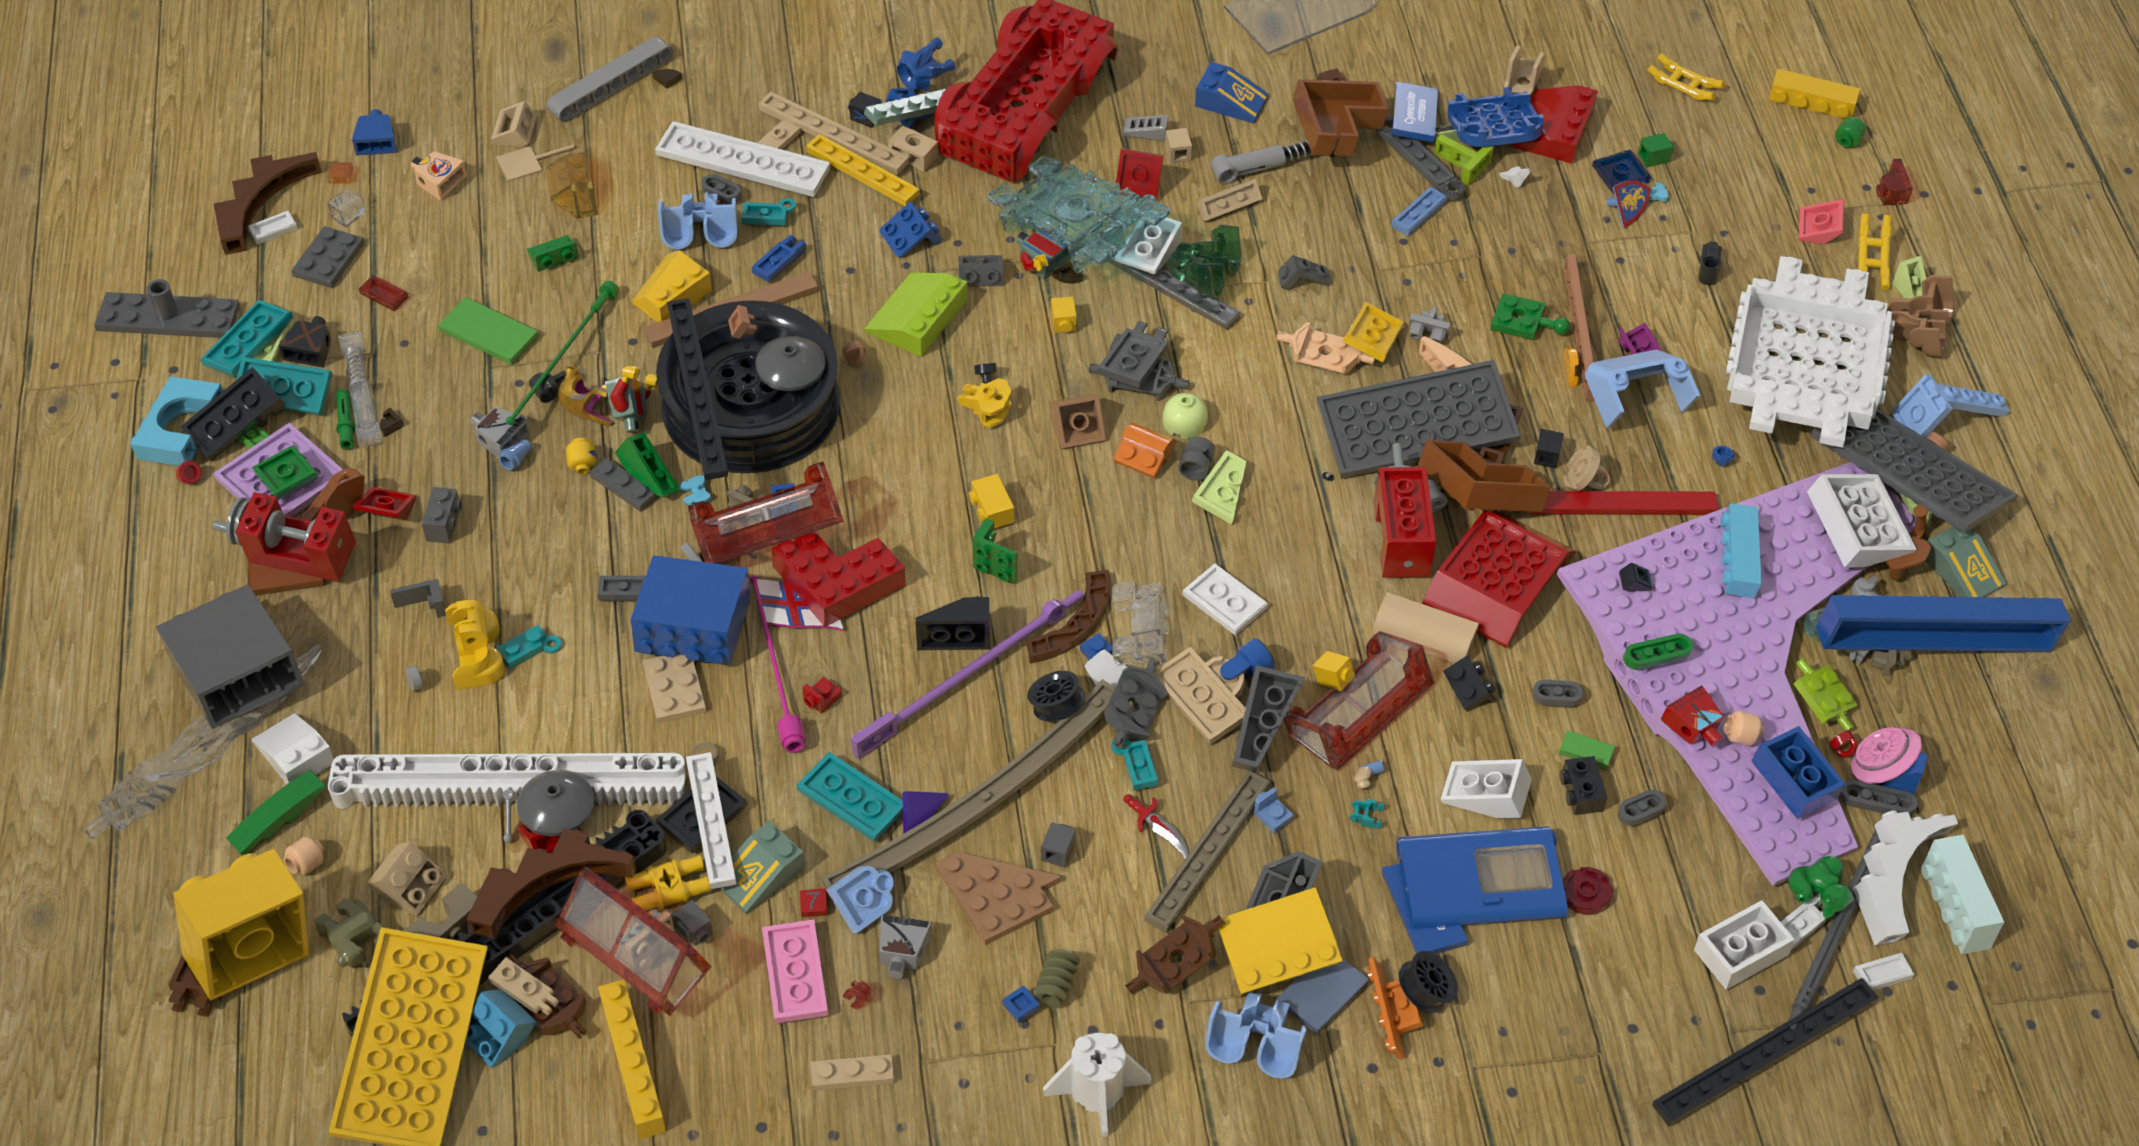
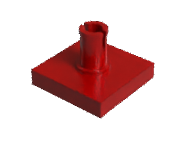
M1122 148L1120 150L1114 192L1157 199L1164 155Z

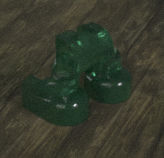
M1219 225L1211 231L1212 241L1197 243L1181 242L1168 259V268L1172 276L1177 280L1185 281L1190 286H1197V291L1202 297L1219 298L1223 291L1225 275L1235 276L1240 267L1241 244L1238 226Z

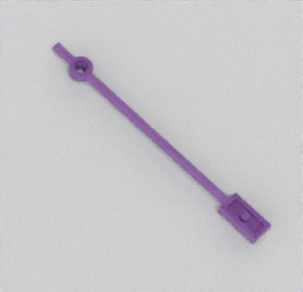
M1077 590L1061 602L1058 600L1048 601L1042 608L1041 616L894 716L889 711L884 716L877 718L865 729L858 731L850 738L853 754L858 759H861L897 734V726L1046 623L1050 625L1058 623L1065 615L1066 609L1084 598L1083 592Z

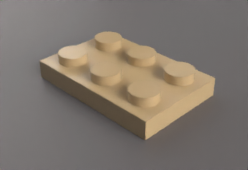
M678 654L674 657L659 656L642 660L657 723L706 712L694 661L687 659L685 655Z

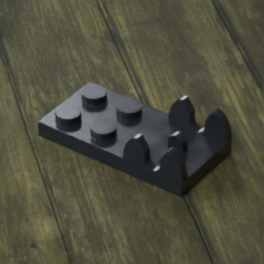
M252 367L180 427L186 434L192 436L195 445L209 461H212L251 427L266 426L268 422L267 414L270 412L275 414L282 413L285 404Z

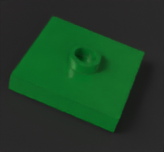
M294 445L252 467L256 476L270 493L277 497V500L319 478L314 468Z

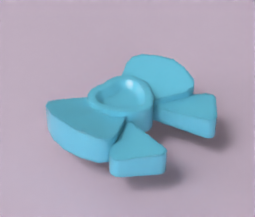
M1656 182V186L1651 188L1649 200L1667 202L1668 192L1665 189V185Z
M703 475L692 477L687 482L683 481L679 487L680 492L692 491L691 495L683 499L684 504L688 506L693 504L702 506L712 500L710 493L705 489L706 480Z

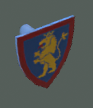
M1624 181L1613 187L1615 198L1607 199L1608 206L1618 207L1622 228L1637 220L1647 205L1651 188L1642 182Z

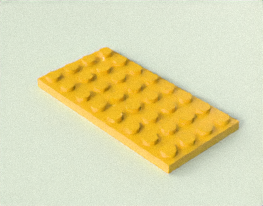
M381 927L328 1131L329 1136L387 1146H441L487 954V946Z

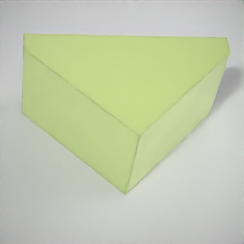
M1917 256L1899 263L1893 284L1904 298H1914L1922 295V281L1926 279L1922 257Z

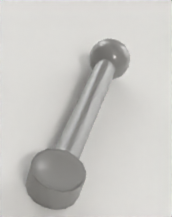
M507 789L503 792V797L506 799V834L503 836V840L506 843H511L513 841V835L511 834V799L514 797V792Z

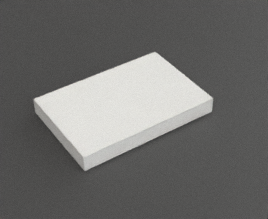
M1213 564L1183 589L1182 592L1185 598L1235 636L1268 609V603L1217 564Z

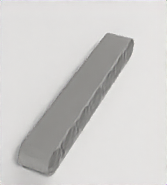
M654 36L553 95L548 100L546 108L560 121L566 122L671 59L674 50L660 37Z

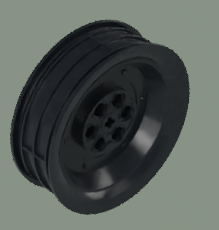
M768 301L730 302L708 308L694 315L728 472L745 474L777 470L796 463L815 451L832 432L840 411V393L836 382L837 356L834 345L825 330L815 320L799 310ZM738 305L747 307L748 313L754 315L755 318L752 325L757 326V330L753 335L743 334L740 339L732 337L728 322ZM672 333L661 349L656 368L657 384L662 396L663 422L674 444L688 457L701 464ZM784 336H800L810 339L820 346L825 355V370L814 384L804 389L783 391L772 388L760 379L756 371V357L761 348L768 342Z

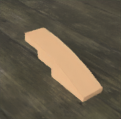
M1426 336L1421 338L1419 354L1435 372L1471 365L1466 359L1446 346Z

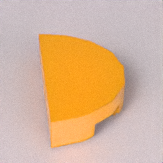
M1566 347L1563 355L1569 387H1577L1579 381L1576 366H1579L1578 353L1576 349Z

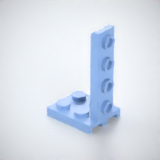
M1925 374L1895 406L1891 413L1897 421L1926 438L1952 409L2000 417L2006 416L2010 410L2005 404V399L2000 394L1937 384L1932 375Z

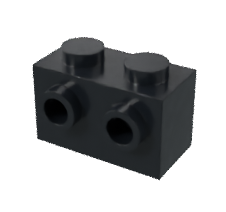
M1595 757L1566 759L1563 769L1559 772L1561 784L1566 787V802L1568 806L1572 807L1574 815L1604 812L1607 795Z

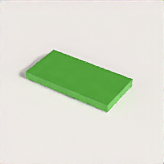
M467 297L438 325L439 331L510 365L538 337L537 330Z

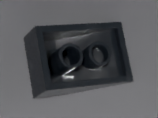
M964 597L916 617L917 650H990L989 597Z

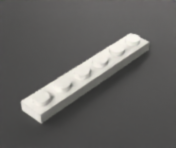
M711 752L688 756L686 761L710 889L736 885Z

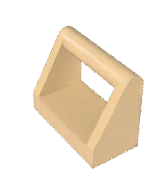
M525 101L501 109L491 137V143L493 145L515 147L528 145L537 114ZM506 119H513L510 130L502 133Z

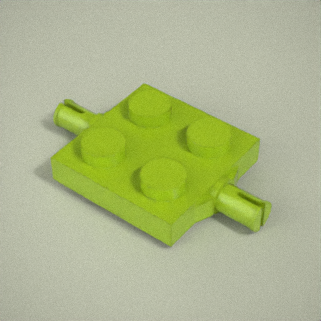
M1805 658L1799 660L1796 665H1798L1804 676L1793 684L1820 722L1824 724L1828 721L1837 720L1844 731L1852 729L1854 726L1846 717V714L1855 708L1857 703L1839 680L1837 674L1829 665L1821 669H1812Z

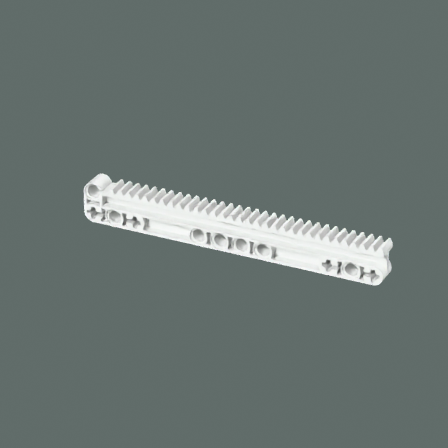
M677 753L340 755L331 764L328 790L333 804L340 809L348 808L354 802H363L364 807H367L370 802H373L374 807H378L380 802H383L385 807H388L390 802H394L395 807H398L400 802H404L405 807H408L411 802H414L415 807H418L421 802H424L425 807L434 802L435 806L438 807L444 801L446 807H449L450 803L454 801L456 807H459L461 802L465 801L466 807H469L471 802L475 801L476 807H479L481 802L485 801L486 806L489 807L492 801H495L496 806H500L502 801L506 802L503 792L507 789L514 792L511 803L515 801L517 805L521 789L533 777L546 772V770H568L580 774L590 783L598 806H601L604 801H607L608 806H611L614 801H617L618 805L621 806L624 800H627L629 806H632L634 800H637L639 806H642L645 800L648 801L649 806H652L655 800L658 801L659 806H662L664 801L668 800L669 805L672 806L675 800H679L685 795L687 773L684 758Z

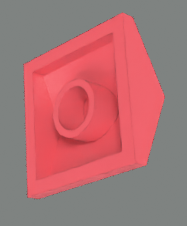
M1844 199L1800 207L1799 240L1826 244L1842 234L1844 229Z

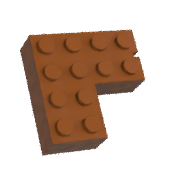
M1299 79L1293 96V102L1312 155L1322 156L1334 153L1336 156H1353L1359 139L1357 128L1382 129L1389 111L1379 82Z
M1426 440L1418 463L1420 467H1426L1427 475L1432 477L1438 486L1444 488L1450 497L1456 499L1461 504L1462 508L1470 511L1483 509L1490 512L1494 510H1503L1505 512L1522 511L1524 513H1532V511L1542 512L1551 486L1542 478L1537 477V474L1527 465L1488 463L1465 442Z

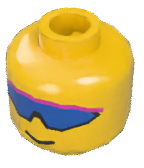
M587 438L573 439L566 447L567 466L578 474L589 473L597 465V452L594 443L590 442Z

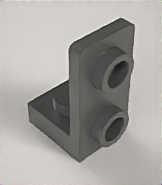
M438 579L390 590L395 608L428 601L430 609L435 608L437 618L446 616Z

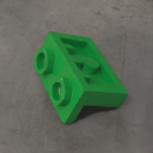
M569 235L527 249L537 272L579 258L577 243L575 240H571Z

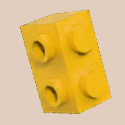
M998 473L971 481L969 499L971 504L977 507V515L980 522H983L985 518L994 521V528L1014 523V506Z

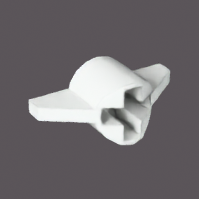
M1514 167L1509 171L1500 172L1499 176L1511 181L1512 185L1518 188L1531 171L1529 168L1521 169V167Z

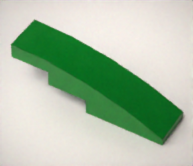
M306 771L263 802L226 839L240 854H248L263 837L269 840L286 821L292 824L327 786L313 771Z

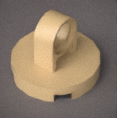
M1587 446V449H1578L1566 466L1570 470L1568 476L1564 475L1563 477L1564 484L1574 491H1580L1587 485L1594 489L1605 488L1610 482V477L1607 470L1599 465L1600 452L1591 446ZM1595 474H1604V478L1601 481L1594 482L1592 480Z

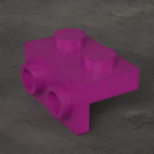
M1646 323L1625 333L1623 328L1619 329L1622 337L1618 340L1624 350H1630L1631 353L1628 355L1652 350L1662 351Z

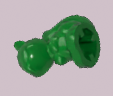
M1823 856L1810 866L1796 867L1789 875L1788 886L1791 892L1795 894V899L1799 903L1810 901L1813 892L1820 894L1825 919L1833 916L1835 912L1843 911L1854 900L1849 888L1840 884L1844 864L1837 857Z

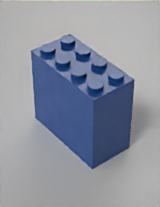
M653 555L630 619L634 652L674 657L678 654L685 655L687 659L692 661L697 660L730 665L750 604L748 568Z

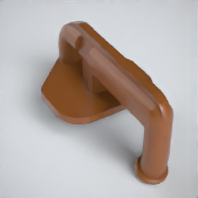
M352 468L343 469L333 475L301 519L313 521L317 518L321 507L343 511L346 517L349 518L355 512L353 505L363 496L364 475Z
M1917 505L1914 508L1915 527L1910 534L1917 550L1914 553L1885 561L1890 568V578L1894 581L1899 580L1903 576L1905 569L1925 563L1930 554V544L1922 539L1926 530V517L1928 514V509L1922 505Z

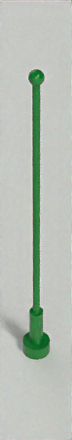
M605 281L599 288L600 296L591 306L590 313L512 416L506 418L508 425L515 423V418L594 313H598L607 300H613L617 296L619 288L614 282Z

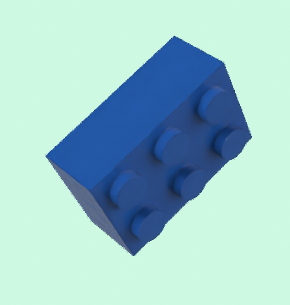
M1800 726L1760 744L1751 760L1796 819L1835 801L1846 785Z

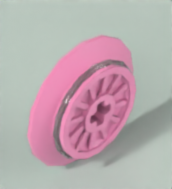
M1890 727L1873 732L1859 744L1851 762L1853 775L1859 781L1868 784L1882 783L1898 777L1907 771L1918 759L1922 750L1921 738L1914 730Z

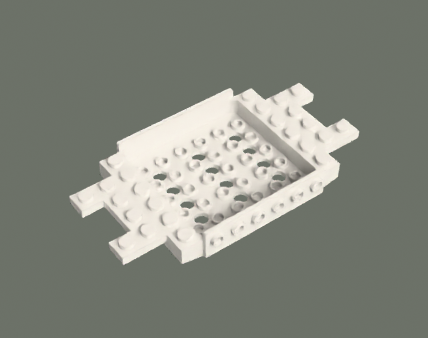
M1780 256L1775 282L1767 279L1753 278L1752 285L1748 284L1746 292H1741L1732 346L1728 358L1730 360H1728L1726 374H1730L1727 390L1731 391L1729 402L1753 407L1749 429L1772 433L1775 419L1821 428L1819 443L1843 448L1847 426L1869 429L1871 419L1875 418L1878 404H1883L1888 378V376L1884 375L1888 373L1889 362L1886 361H1889L1891 348L1888 347H1891L1895 320H1891L1892 312L1887 311L1888 303L1865 299L1869 272L1847 268L1844 281H1840L1834 278L1829 279L1813 274L1800 273L1802 260L1794 257ZM1773 324H1780V325H1782L1784 328H1783V329L1774 328V325H1773ZM1796 329H1804L1806 333H1798ZM1818 333H1826L1828 337H1820ZM1841 337H1847L1851 339V342H1844L1841 340ZM1774 351L1779 355L1776 357L1770 356L1768 352ZM1791 356H1798V357H1800L1802 360H1801V361L1792 360ZM1814 360H1820L1824 362V365H1816ZM1836 365H1844L1847 369L1840 370Z

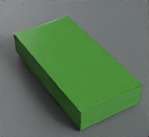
M1567 730L1559 754L1572 759L1594 756L1597 766L1607 770L1615 746Z

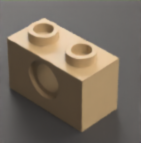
M901 126L888 140V147L909 156L908 165L925 172L938 158V141L905 126Z

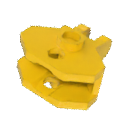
M998 378L987 384L981 383L980 386L964 385L962 389L964 394H960L957 401L963 407L973 409V414L978 415L982 426L992 428L1004 422L1012 406L1010 401L1012 393L1007 380Z

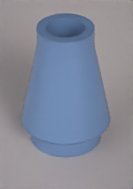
M523 439L519 443L502 450L499 456L500 464L507 470L517 469L532 450V445L529 441Z

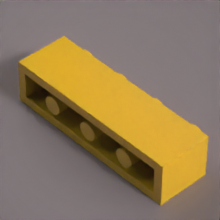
M1777 69L1769 100L1845 119L1853 116L1860 88Z

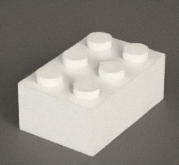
M1761 900L1700 933L1694 951L1727 990L1789 956L1795 939Z

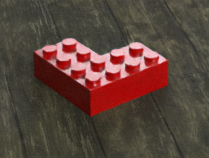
M813 528L794 536V541L788 539L772 547V567L824 627L905 586V566L879 537L840 557H837Z

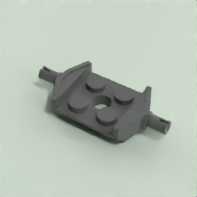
M1164 359L1158 361L1140 388L1105 377L1108 392L1112 393L1113 387L1151 393L1157 395L1156 401H1160L1171 388L1177 387L1188 390L1189 380L1176 378L1171 362ZM1090 363L1089 373L1098 374V367L1100 365Z
M1155 658L1149 659L1146 669L1131 665L1123 669L1104 711L1106 722L1117 733L1113 741V746H1116V748H1123L1126 737L1133 741H1142L1151 734L1148 732V729L1161 699L1168 694L1155 675L1159 665V661H1156ZM1128 701L1134 704L1135 711L1130 709Z

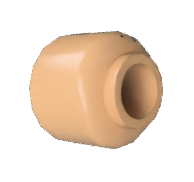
M1735 711L1727 716L1724 722V733L1731 742L1751 746L1763 736L1764 727L1761 725L1760 718L1755 714Z
M302 837L286 848L283 860L288 870L293 874L306 875L323 863L324 848L318 840Z

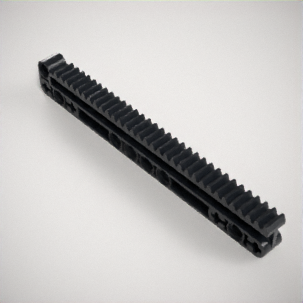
M643 810L631 811L626 817L625 825L620 828L612 826V834L607 831L604 832L605 839L595 838L596 844L602 845L606 849L622 850L630 855L637 856L634 858L636 866L634 874L643 871L663 857L667 851L664 831ZM588 875L554 884L535 894L518 907L504 923L495 939L470 933L469 926L467 927L468 934L459 932L460 939L456 941L487 946L485 960L488 961L484 962L479 985L488 980L492 972L505 958L510 957V954H514L519 958L626 883L625 877L618 875ZM355 1006L351 1007V1015L345 1012L342 1013L350 1035L354 1034L360 1010Z

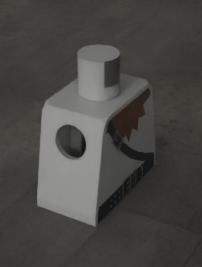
M495 407L486 416L478 412L475 413L471 418V424L475 426V433L479 444L499 458L502 450L519 443L531 432L527 417L518 414L515 418V423L508 425L506 418L512 416L513 412Z
M888 915L881 916L880 964L889 966L888 976L900 979L903 977L904 969L916 970L931 939V922Z

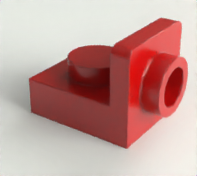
M825 677L812 687L808 684L802 687L804 703L821 714L842 696V690Z

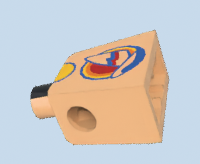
M431 152L424 160L415 157L411 162V168L414 169L417 184L440 201L467 177L463 160L438 152Z

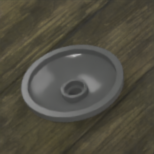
M800 336L776 338L764 345L756 357V371L760 379L768 386L783 391H795L809 387L822 376L825 370V355L820 346L812 340Z
M568 770L543 772L529 780L521 789L517 799L518 815L522 823L529 830L544 836H560L564 828L576 830L589 819L595 804L593 789L583 776Z

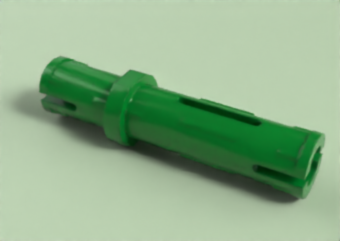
M341 389L336 392L338 414L336 431L339 434L340 447L344 450H349L354 447L353 433L355 431V424L352 422L350 392L346 389Z

